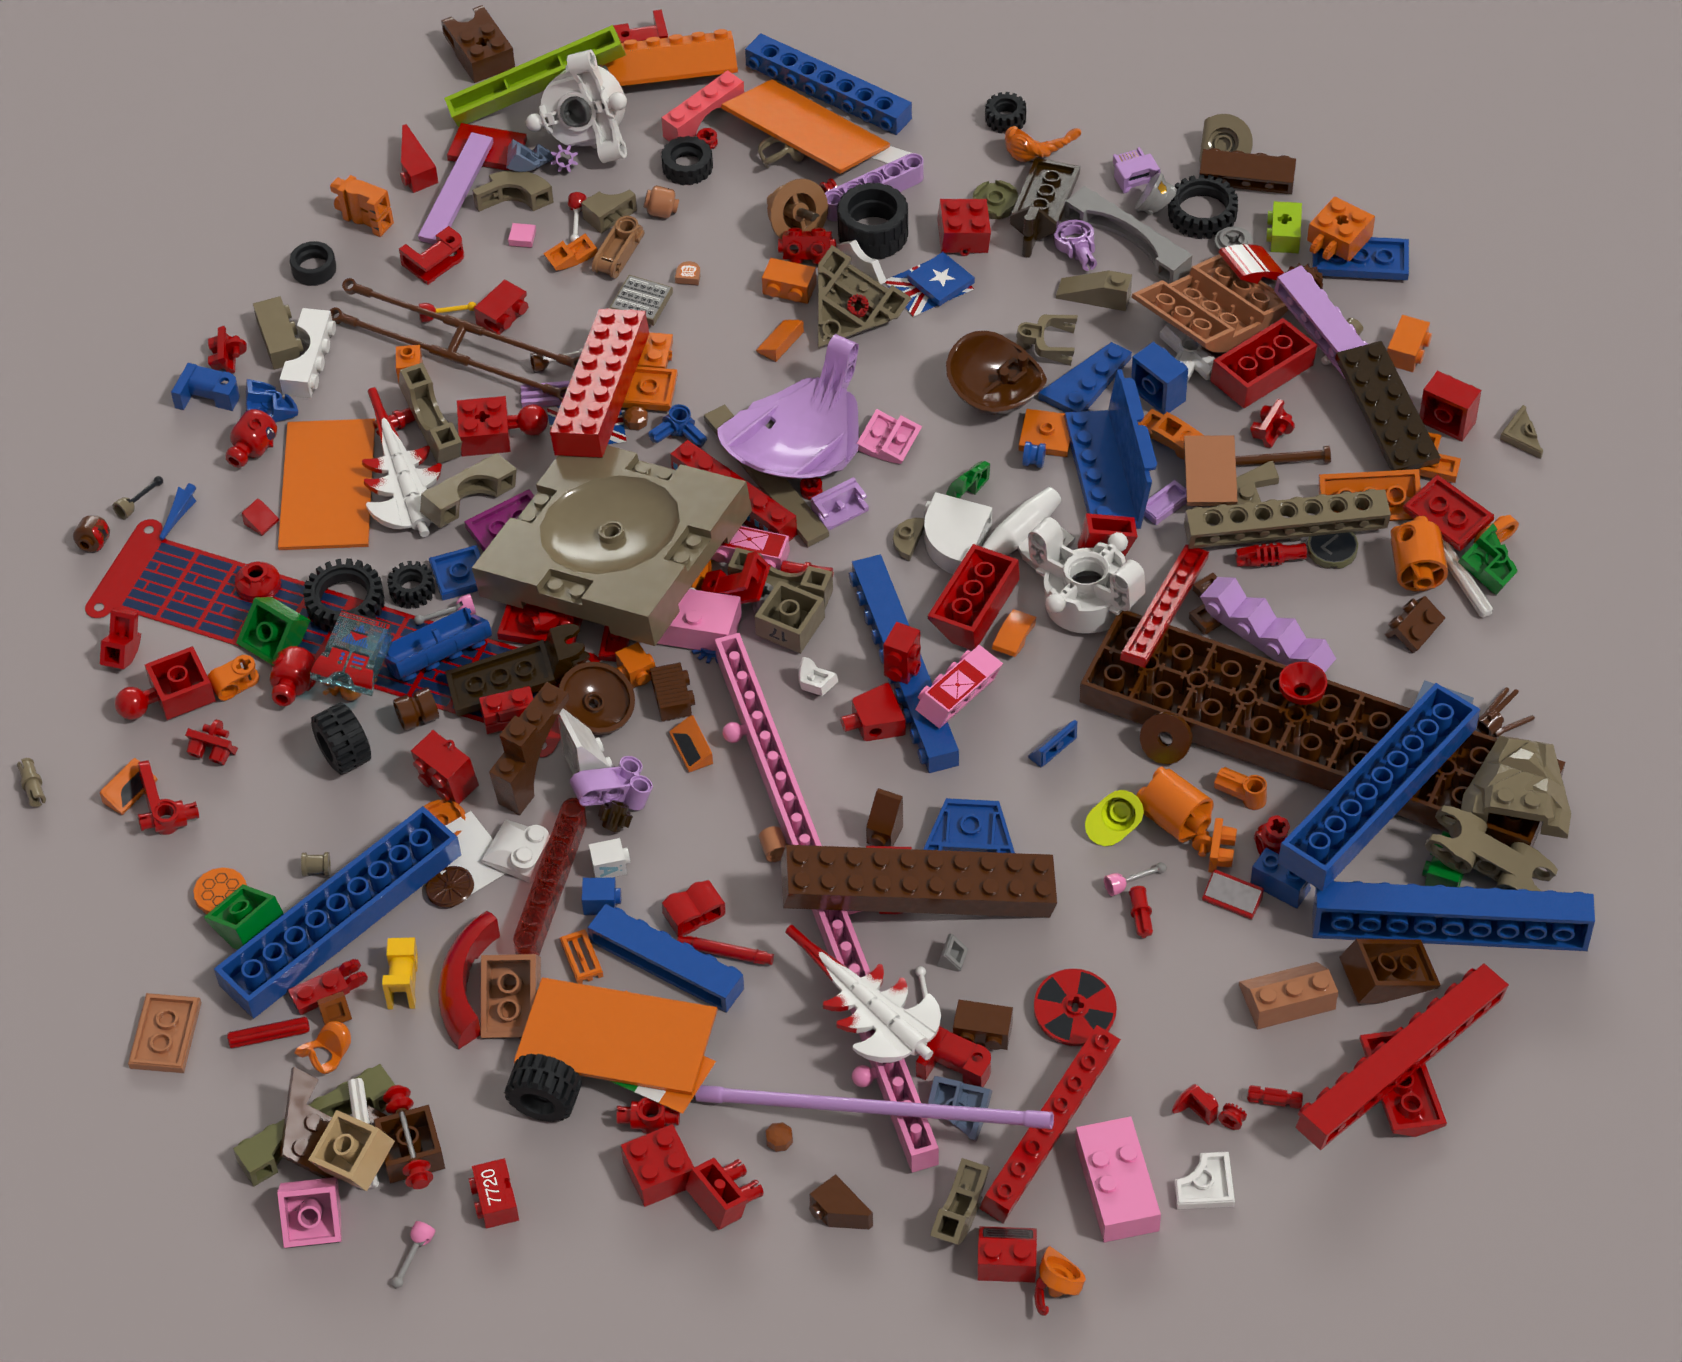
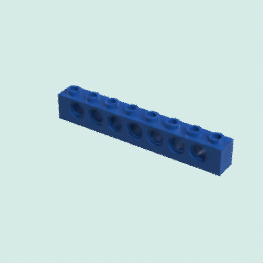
M762 33L745 49L746 66L751 69L757 70L770 78H774L809 96H813L846 113L874 124L885 131L897 135L912 119V102Z

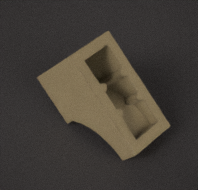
M630 189L613 195L603 194L599 191L582 202L583 219L601 234L613 227L620 217L630 216L637 211L636 194Z

